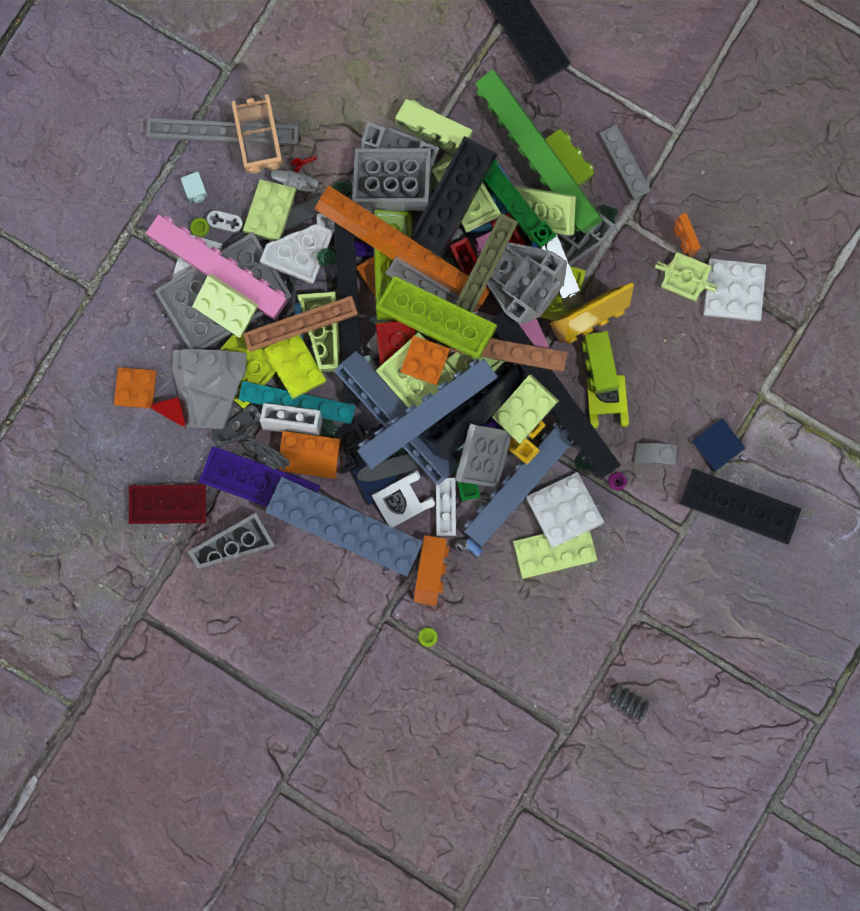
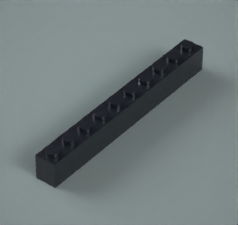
M504 311L490 320V322L497 325L492 335L493 338L497 337L502 341L534 346L519 323L509 317ZM512 363L513 366L519 367L523 374L521 376L523 380L532 375L559 400L548 414L550 416L553 414L557 420L555 421L560 431L564 430L568 435L566 439L570 445L577 447L580 459L584 463L587 461L590 465L589 471L594 478L598 477L601 480L621 466L553 370Z

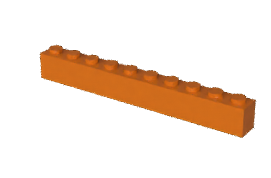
M328 185L316 204L315 210L392 260L397 256L457 295H460L469 277L468 275ZM485 287L473 311L474 313L482 306L491 291Z

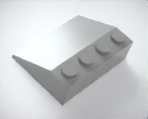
M431 148L355 149L352 201L368 211H374L375 209L390 211L425 210L431 199Z

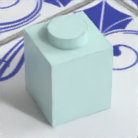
M199 172L180 178L190 203L198 204L208 197Z

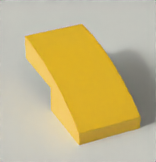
M511 436L508 450L528 465L540 450L528 439L518 443Z

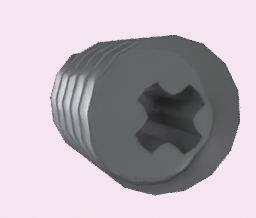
M622 684L615 686L605 701L607 703L611 700V707L618 704V712L624 708L625 716L632 713L631 720L638 717L637 724L643 720L649 706L647 700L642 703L641 696L635 699V692L629 694L628 688L622 690Z

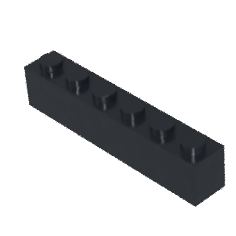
M505 362L494 371L497 375L495 380L460 404L425 438L434 455L447 460L465 443L470 424L482 426L523 383L517 367Z

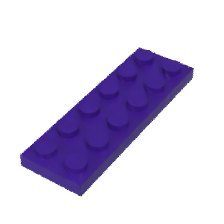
M214 446L211 448L199 480L202 484L268 507L281 477L316 493L320 489L318 484L277 469L273 470L271 467Z

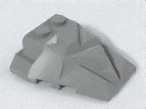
M199 349L173 350L172 371L187 424L186 427L225 428L233 407L231 404L235 395L239 392L238 386L241 378H244L246 373L247 353Z

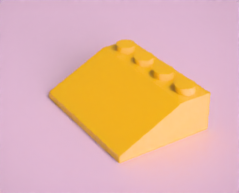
M633 282L613 288L550 322L549 324L559 343L566 342L570 344L577 340V335L581 333L586 335L592 332V327L598 324L600 327L609 322L608 318L612 316L617 318L625 313L624 310L630 307L634 288Z

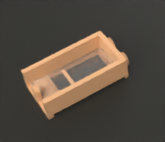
M269 94L265 95L266 100L255 102L254 98L247 99L246 104L236 105L235 101L231 102L244 168L246 172L251 174L258 173L261 169L265 168L269 170L278 169L279 166L283 165Z

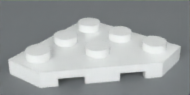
M315 224L277 241H272L266 244L259 263L313 285L334 231Z

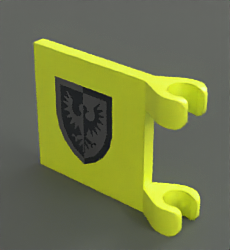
M625 375L617 376L619 382L618 390L595 394L594 389L590 388L589 378L592 377H587L589 422L595 429L598 427V415L620 413V426L627 427L629 416Z

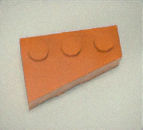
M424 535L414 595L415 603L436 606L438 593L443 592L444 582L440 580L441 575H445L447 564H444L443 561L444 557L448 558L450 546H446L447 539Z

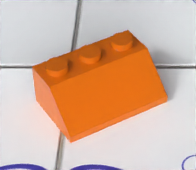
M283 431L280 453L284 454L290 461V466H285L284 471L279 467V471L336 479L341 440Z

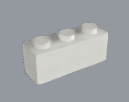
M264 403L260 423L263 430L287 431L319 436L322 416L319 410Z

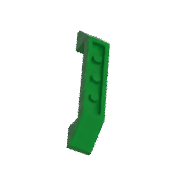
M495 159L484 182L513 219L518 221L517 224L528 238L539 247H543L554 239L556 234L546 221L542 222L498 167V161Z

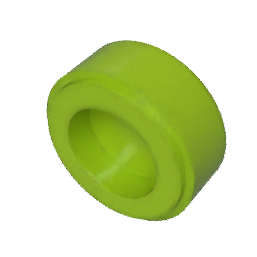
M196 218L192 221L190 230L194 236L203 238L208 235L210 226L205 219Z
M424 628L420 631L418 639L423 646L431 647L437 642L438 635L434 629Z

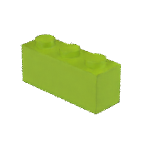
M559 129L546 138L548 144L580 187L593 178L594 168L588 161H584L582 152L577 146L574 147L570 142L571 138L567 132L563 133Z
M608 331L585 335L584 341L581 344L583 353H587L588 359L585 360L586 369L591 372L592 378H589L590 388L594 389L595 394L618 390L619 382Z

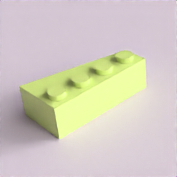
M406 99L395 117V124L438 146L453 156L464 136L472 139V129L437 114L431 109L422 107L415 100L410 101Z
M335 292L297 295L302 307V313L339 300ZM340 322L308 332L318 367L322 372H334L342 363Z

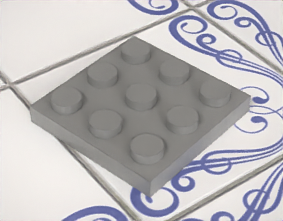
M470 424L455 480L463 483L498 487L511 435L504 429Z

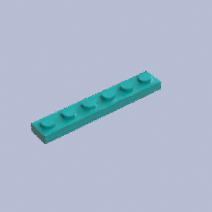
M242 381L239 395L240 401L259 405L267 403L319 410L322 418L352 424L355 405L305 394L292 399L287 390Z

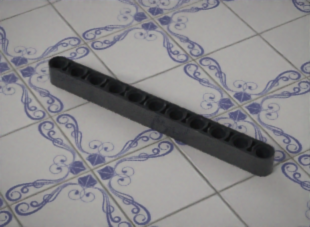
M334 222L338 297L341 300L352 296L359 314L355 235ZM359 315L340 321L342 362L355 351L362 356ZM344 383L345 403L361 402Z

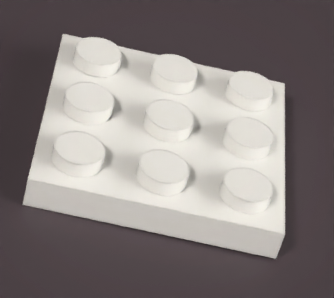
M709 259L708 265L712 266V269L708 276V282L718 285L715 293L706 289L703 316L760 322L766 265Z
M578 472L526 497L552 549L604 524Z

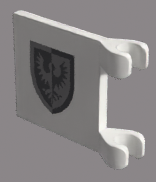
M417 470L372 495L390 527H395L435 505L433 497H428L420 503L410 486V483L420 479V474Z

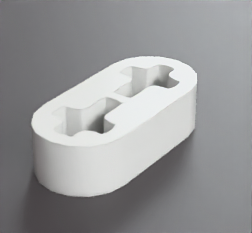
M212 211L207 216V222L213 229L232 234L242 231L243 222L239 216L221 211ZM218 216V218L224 222H217L216 224H214V222L211 219ZM234 220H237L239 226H235L234 229H232L230 224H227V222L233 223Z

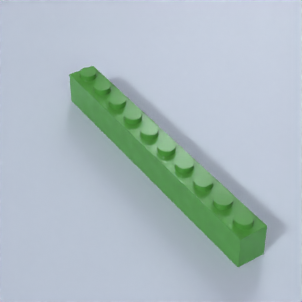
M492 69L475 83L478 87L476 92L483 100L486 98L489 103L487 107L493 114L496 113L498 115L497 121L499 124L509 130L507 135L513 143L517 142L519 144V152L524 158L526 156L531 162L528 164L534 172H539L541 175L539 179L545 187L549 186L552 190L551 192L576 196L574 223L576 231H582L586 234L603 221L601 215L499 74Z

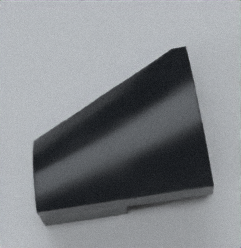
M356 424L341 432V474L348 473L366 464L357 452L360 449L358 446L361 443L360 440L366 436L362 424Z

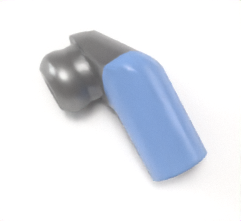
M470 538L459 539L454 545L457 552L471 551L476 557L483 552Z

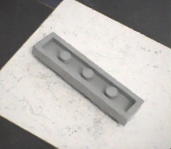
M615 125L601 132L599 136L633 201L650 193L651 189L618 126Z
M397 256L385 273L391 278L396 276L452 304H455L459 297L453 291Z

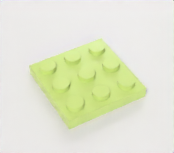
M418 332V333L415 335L416 337L425 339V338L420 334V332ZM412 339L376 370L408 408L414 404L418 407L423 403L421 400L430 392L432 395L436 394L439 391L437 387L445 381L448 384L454 380L453 376L456 374L445 363L438 385H434L401 373L400 371Z

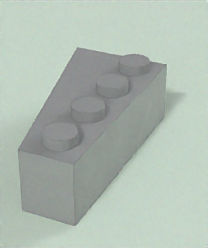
M257 512L192 548L188 553L197 568H202L274 547L275 543Z

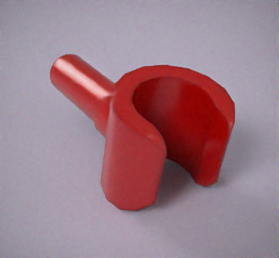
M314 155L303 160L295 158L290 166L296 165L297 167L293 171L298 173L303 165L317 160V157Z

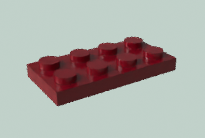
M130 485L129 524H207V485Z

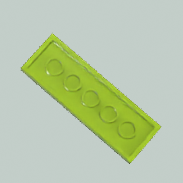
M377 209L373 211L375 216L410 238L412 234L411 212ZM374 248L377 306L393 279L385 274L393 260ZM376 311V320H395Z
M396 276L393 277L376 306V311L477 360L480 359L497 328L496 324Z

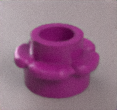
M621 472L612 473L608 478L609 487L616 489V491L623 490L627 484V479Z

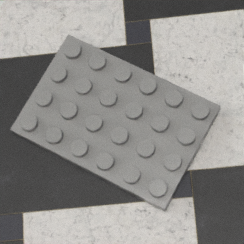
M253 232L221 251L222 257L228 259V257L232 258L238 263L237 266L242 270L247 268L254 273V278L257 280L260 278L264 279L270 284L269 287L275 291L277 288L286 294L285 298L287 301L291 299L292 296L277 271L259 263L264 250ZM194 267L154 291L188 348L206 350L233 333L192 307L207 278L205 274ZM257 309L250 323L263 316L264 313Z

